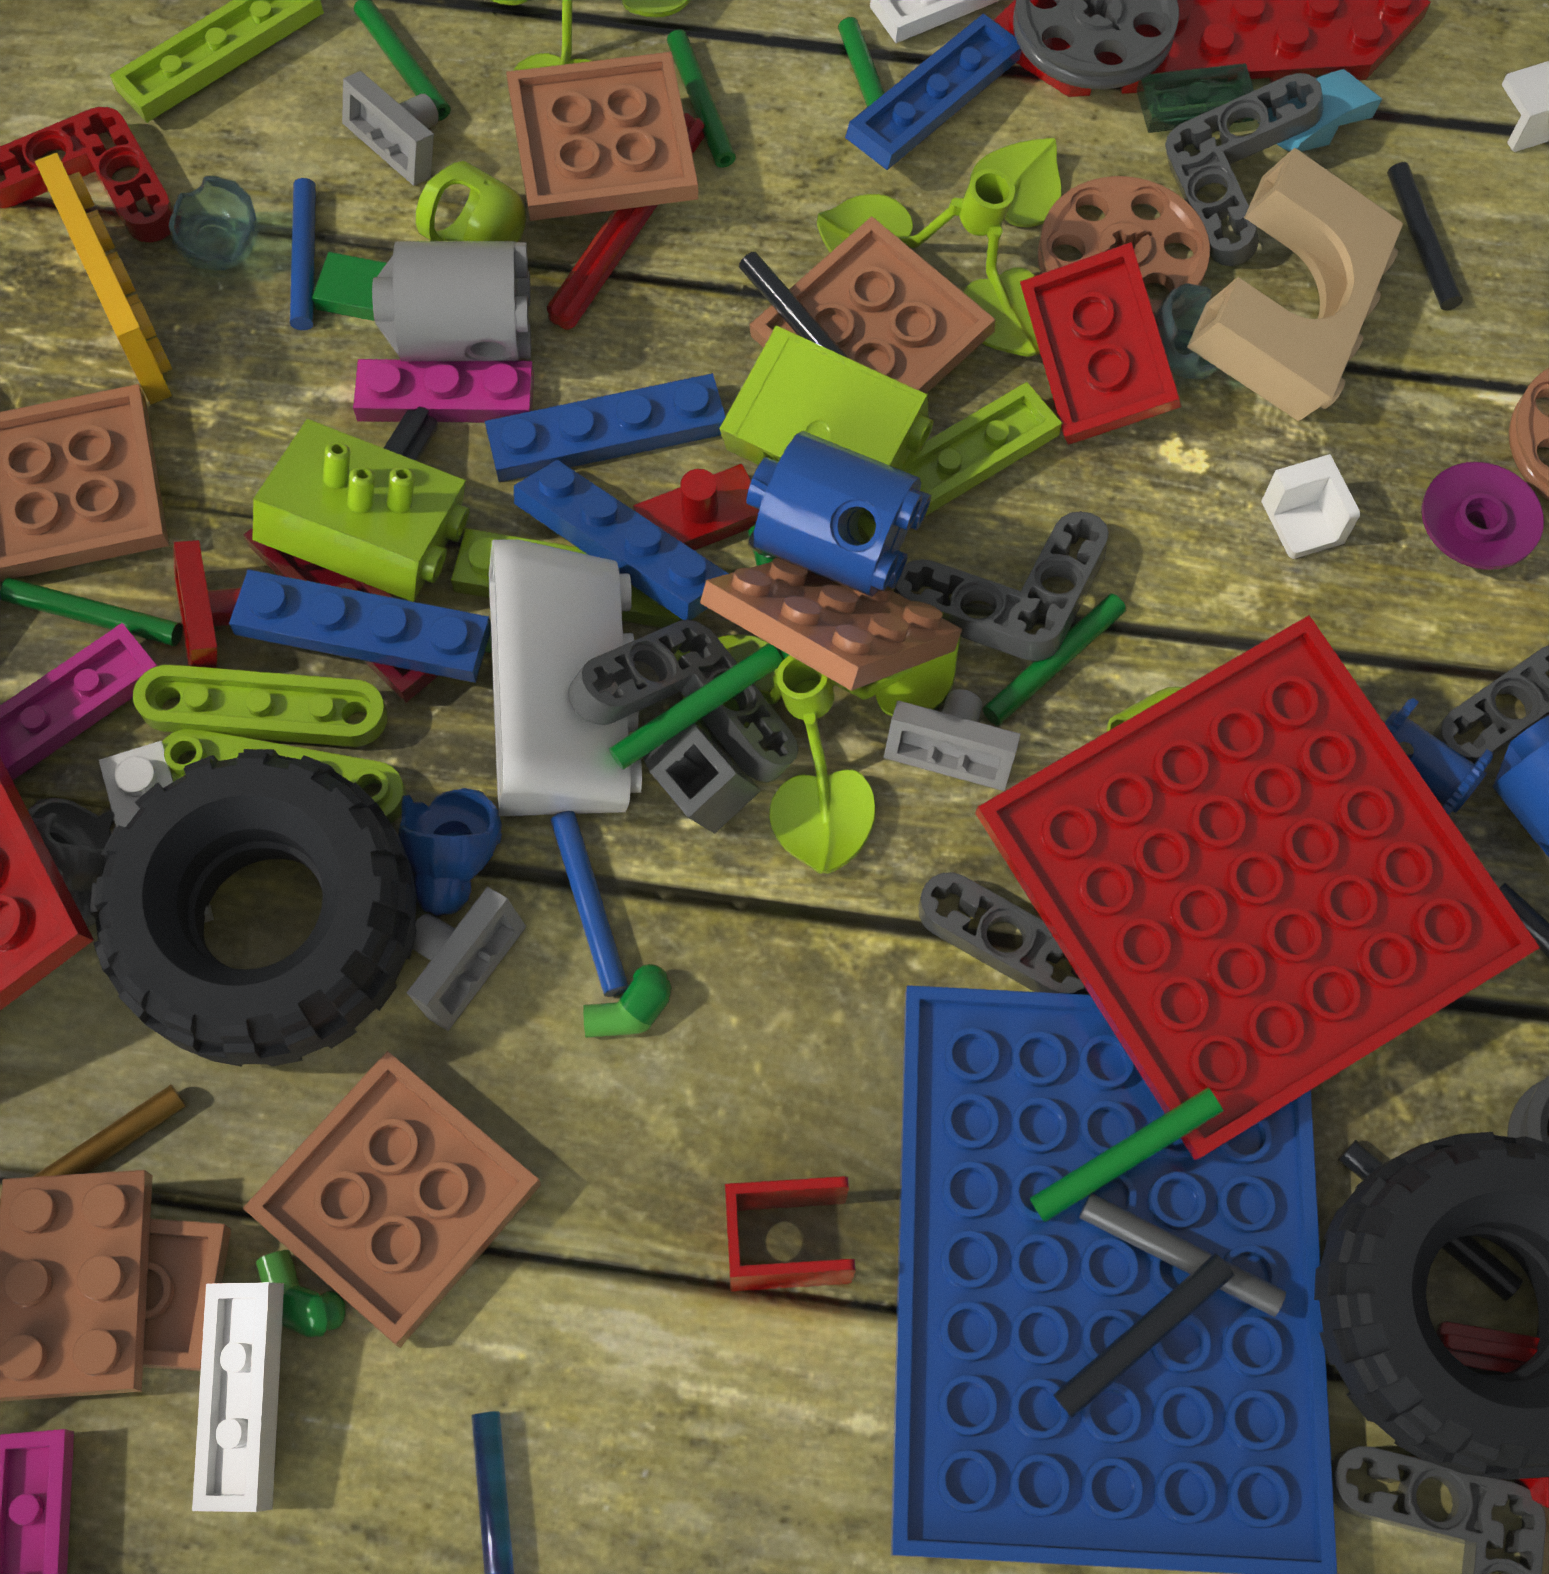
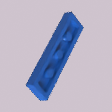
M983 13L849 122L845 138L886 170L890 169L1020 59L1022 50L1017 43L1016 37Z
M711 373L485 421L498 481L504 482L528 477L555 460H559L570 468L720 436L719 428L726 416L714 375Z
M555 460L514 485V504L586 554L617 561L619 574H630L631 585L682 620H692L708 609V607L700 603L706 580L729 574L559 460Z
M249 569L247 570L229 622L233 633L238 636L476 683L491 632L489 616Z

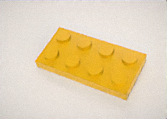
M58 153L35 160L112 328L150 405L172 397L162 375L173 370L158 337L152 338L157 336L137 293L125 297V295L136 290L117 251L108 255L104 253L114 249L115 246L97 210L85 213V209L93 207L95 204L80 172L68 176Z

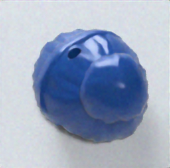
M467 788L443 792L434 798L429 807L421 801L413 802L410 795H405L401 804L402 820L398 836L403 844L414 874L418 903L425 912L432 913L435 916L456 913L469 900L472 892L471 880L485 867L493 856L496 845L501 842L502 825L498 809L482 791Z

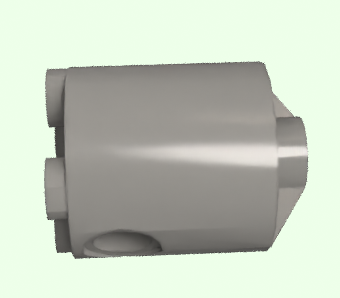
M396 241L394 243L393 256L378 276L373 278L372 300L375 324L399 355L401 361H519V359H531V328L528 318V306H531L527 242Z

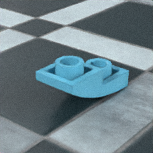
M1345 69L1318 77L1316 79L1321 84L1324 109L1322 117L1309 130L1284 140L1277 145L1287 151L1296 148L1301 152L1327 146L1331 143L1339 126L1373 118L1382 98ZM1297 97L1288 101V104L1293 103L1297 109L1306 106V102L1301 103ZM1268 108L1269 122L1271 123L1277 119L1276 116L1273 117L1272 108Z

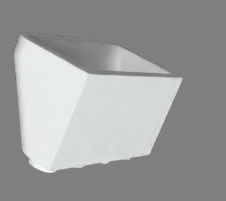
M492 540L489 566V598L499 816L555 815L565 811H573L575 814L626 812L630 802V793H641V759L622 770L612 757L609 748L627 737L628 732L638 729V712L612 724H593L583 719L573 709L569 701L568 689L576 675L589 660L634 641L633 633H623L622 611H630L631 609L630 574H619L618 563L614 560L523 540ZM614 681L611 687L599 691V693L609 691L613 695L618 685Z

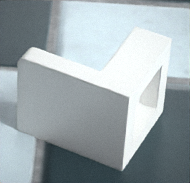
M1549 61L1508 73L1502 82V87L1521 114L1507 142L1513 152L1549 141Z
M1331 454L1275 470L1261 501L1288 556L1292 559L1345 544L1360 517L1359 508Z

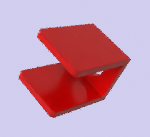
M848 1177L725 1184L731 1292L852 1283L856 1271L855 1259L740 1266L737 1211L845 1204L849 1190Z

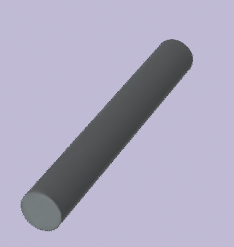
M1093 1193L1088 1196L1079 1216L1080 1219L1188 1274L1193 1273L1213 1255ZM1224 1260L1235 1276L1222 1286L1220 1290L1275 1317L1285 1300L1286 1291Z

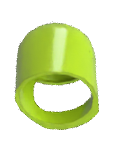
M459 161L442 169L425 185L416 208V227L419 234L430 241L520 242L526 225L527 213L518 192L466 161ZM454 184H462L470 188L468 200L454 223L444 230L436 231L434 228L435 214L444 190Z

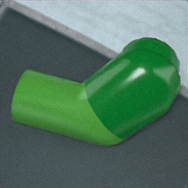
M654 964L643 965L635 971L633 981L618 1002L583 1005L585 1037L630 1035L647 1031L669 1003L672 986L668 980L667 973L660 966Z
M289 1250L273 1252L260 1257L256 1261L261 1283H284L282 1327L311 1338L321 1337L325 1334L326 1330H335L342 1325L345 1320L346 1309L341 1296L334 1291H326L320 1295L314 1290L300 1286Z

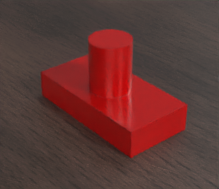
M743 464L716 474H712L705 469L690 470L682 477L679 488L633 505L634 511L694 551L749 530L752 526L756 525L759 509L746 503L751 480Z
M199 540L174 542V579L188 665L217 668V643L214 627L229 626L242 587L208 590Z

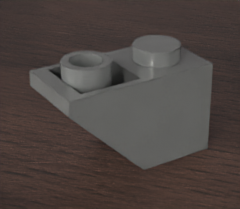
M698 720L643 757L649 772L685 815L714 834L761 791L752 779L739 768L701 720Z

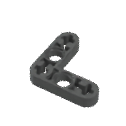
M1303 73L1285 76L1181 123L1173 128L1167 136L1165 147L1170 170L1184 200L1196 211L1205 226L1210 243V256L1215 262L1225 266L1243 264L1254 255L1259 243L1257 226L1244 218L1249 205L1230 164L1305 132L1317 124L1322 117L1324 108L1321 84L1315 77ZM1297 97L1301 103L1306 102V106L1297 109L1293 103L1288 104V101ZM1268 108H1272L1273 117L1276 116L1277 119L1271 123L1269 122ZM1244 117L1253 118L1260 123L1256 131L1247 136H1236L1229 131L1233 122ZM1216 131L1220 133L1222 144L1220 146L1216 145V139L1212 137V133ZM1193 144L1197 150L1200 149V153L1190 156L1183 148ZM1219 183L1227 188L1223 198L1216 202L1204 203L1196 197L1198 191L1207 184ZM1229 216V222L1234 233L1241 237V240L1231 244L1230 240L1223 236L1220 220Z
M1079 511L1061 517L1052 530L1021 591L934 561L921 559L906 563L902 575L894 588V592L910 601L924 602L939 609L943 614V619L962 629L960 634L962 638L1031 661L1045 660L1055 655L1061 647L1105 559L1109 531L1106 523L1092 513ZM1079 538L1087 539L1082 543L1078 551L1077 560L1070 557L1071 544H1075ZM1050 577H1063L1071 581L1074 588L1067 593L1057 594L1046 590L1042 582ZM922 586H929L932 588L925 589L921 595L912 593V591L918 592L922 588ZM949 594H952L951 605H943V602L948 603ZM982 601L991 605L995 611L986 618L977 619L966 615L961 609L969 602ZM1039 610L1046 614L1045 629L1040 628L1036 635L1025 632V630L1030 631L1034 627L1039 616Z
M678 621L589 660L570 684L568 689L569 701L573 709L583 719L593 724H612L678 692H681L686 698L736 665L737 662L708 627L697 621ZM678 649L682 653L689 652L681 656L678 661L674 656ZM633 661L644 662L653 668L659 677V681L655 682L644 678L636 670ZM614 681L618 685L613 695L609 691L599 693V691L611 687ZM753 684L733 697L739 706V711L731 710L722 704L701 719L741 770L757 781L771 782L775 781L797 758L798 745L791 730ZM746 722L750 724L747 728L743 726Z
M1549 645L1541 648L1451 710L1435 729L1433 736L1472 763H1475L1486 749L1493 752V755L1496 754L1527 728L1548 716L1549 678L1545 673L1549 671ZM1509 694L1518 698L1525 707V717L1522 719H1511L1504 716L1496 707V696ZM1479 721L1486 728L1473 743L1468 742L1461 746L1453 738L1456 733L1459 735L1465 734L1475 727Z
M954 872L940 873L932 877L924 885L918 905L919 917L924 927L932 934L1033 992L1082 994L1086 990L1073 967L1071 973L1079 979L1067 976L1062 983H1059L1051 978L1054 967L1046 961L1057 964L1061 961L1064 953L1043 920L967 877ZM950 893L956 894L960 897L959 910L972 918H975L978 907L985 909L987 912L981 917L975 936L966 932L971 918L954 910L948 914L947 918L937 913L939 902L934 896L944 900ZM998 922L1013 924L1020 930L1023 936V945L1014 952L1004 953L998 951L989 943L987 930Z
M1358 1446L1338 1453L1331 1460L1333 1502L1341 1510L1353 1516L1465 1544L1462 1574H1489L1494 1571L1503 1574H1542L1546 1533L1545 1511L1541 1504L1532 1500L1529 1489L1517 1483L1501 1479L1462 1474L1422 1459L1375 1447ZM1365 1462L1367 1463V1475L1372 1479L1388 1483L1400 1481L1398 1469L1403 1470L1404 1475L1400 1481L1397 1495L1382 1491L1365 1494L1363 1501L1358 1500V1487L1347 1483V1471L1360 1469L1362 1463ZM1426 1478H1435L1441 1481L1449 1489L1452 1496L1453 1506L1451 1512L1443 1521L1435 1522L1427 1518L1417 1504L1416 1493L1418 1487ZM1508 1499L1510 1500V1512L1521 1516L1522 1526L1521 1529L1508 1531L1505 1553L1519 1552L1520 1564L1510 1559L1486 1558V1547L1489 1549L1503 1548L1504 1526L1499 1521L1492 1520L1491 1511L1493 1507L1505 1506ZM1396 1500L1398 1504L1399 1513L1393 1511V1506Z

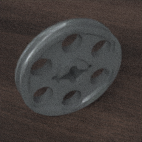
M1016 0L1013 29L1017 43L1028 60L1043 73L1058 81L1089 89H1109L1126 86L1154 72L1164 62L1170 52L1179 20L1177 0H1054L1057 6L1050 9L1038 8L1030 0ZM1143 24L1152 25L1161 32V35L1152 38L1144 37L1137 33L1134 28ZM1057 37L1067 41L1071 47L1062 51L1051 50L1045 46L1043 41L1048 38ZM1101 52H1112L1120 56L1123 62L1117 65H1107L1100 62L1096 55Z

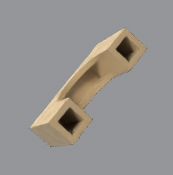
M1293 148L1262 176L1244 218L1296 253L1309 268L1319 292L1320 310L1318 319L1304 318L1288 311L1237 277L1206 303L1187 348L1297 421H1300L1319 407L1323 409L1328 408L1341 394L1346 382L1342 378L1346 364L1356 354L1363 341V335L1359 333L1363 322L1373 311L1380 299L1381 292L1377 288L1382 275L1387 272L1397 257L1398 250L1394 246L1403 223L1304 153Z

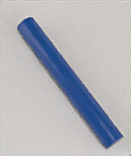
M299 178L293 183L290 325L297 330H309L313 327L314 303L312 296L314 293L316 184L308 178Z
M565 811L558 813L550 821L605 997L623 994L629 985L575 812Z

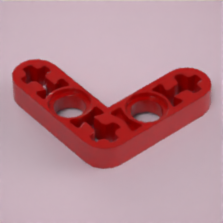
M110 107L91 108L0 146V176H5L6 178L0 182V208L12 207L48 192L35 160L40 159L48 151L62 150L66 152L61 162L67 175L80 172L83 177L95 172L125 228L134 239L141 242H156L170 235L175 228L177 219L165 189L123 116L115 109ZM107 132L112 137L115 146L106 150L98 136L101 133ZM27 164L30 171L24 173L21 166ZM131 166L139 169L138 174L131 180L124 182L112 180L113 174L120 168ZM144 197L154 213L148 217H144L136 204V201Z

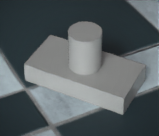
M362 71L343 78L342 124L413 186L430 179L434 133L429 128L438 123V111L431 98L426 94H419L398 103Z
M958 689L947 694L942 712L897 700L883 758L1005 791L1021 734L978 722L982 709L981 699L971 691Z
M487 887L456 928L432 914H424L415 921L417 932L413 950L431 961L407 991V994L430 1021L449 1031L526 928V925L508 898Z

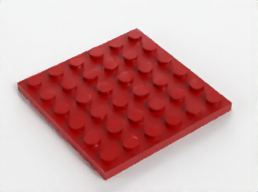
M1310 615L981 804L975 812L1164 1113L1169 1112L1209 1087L1224 1110L1222 1113L1181 1138L1194 1160L1205 1156L1540 948Z

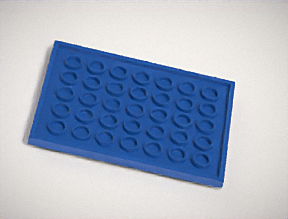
M906 986L891 1556L1223 1574H1337L1325 1348L1319 1334L1324 1331L1319 1300H1314L1316 1268L1321 1265L1311 1090L1199 1159H1193L1180 1138L1093 1192V1194L1212 1254L1216 1253L1222 1259L1285 1290L1286 1297L1278 1314L1273 1317L1219 1289L1075 1417L1071 1418L1054 1398L1053 1394L1190 1274L1080 1219V1213L1088 1196L1046 1222L1042 1220L1030 1201V1197L1165 1113L1090 995Z

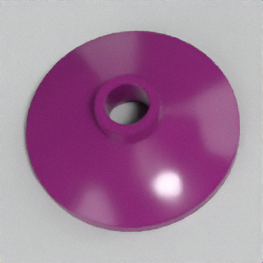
M1466 462L1451 466L1433 479L1422 500V520L1430 539L1445 555L1469 567L1495 570L1513 566L1524 560L1534 550L1543 533L1544 515L1535 492L1518 475L1498 465L1484 462ZM1470 521L1478 523L1482 529L1474 526Z

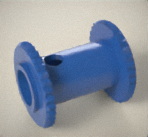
M1414 698L1409 699L1399 712L1396 709L1385 721V725L1398 743L1407 742L1412 745L1414 753L1406 755L1437 800L1442 804L1448 815L1452 811L1456 813L1486 776L1487 772L1484 770L1492 760L1493 752L1486 749L1478 760L1472 763L1408 718L1419 703Z

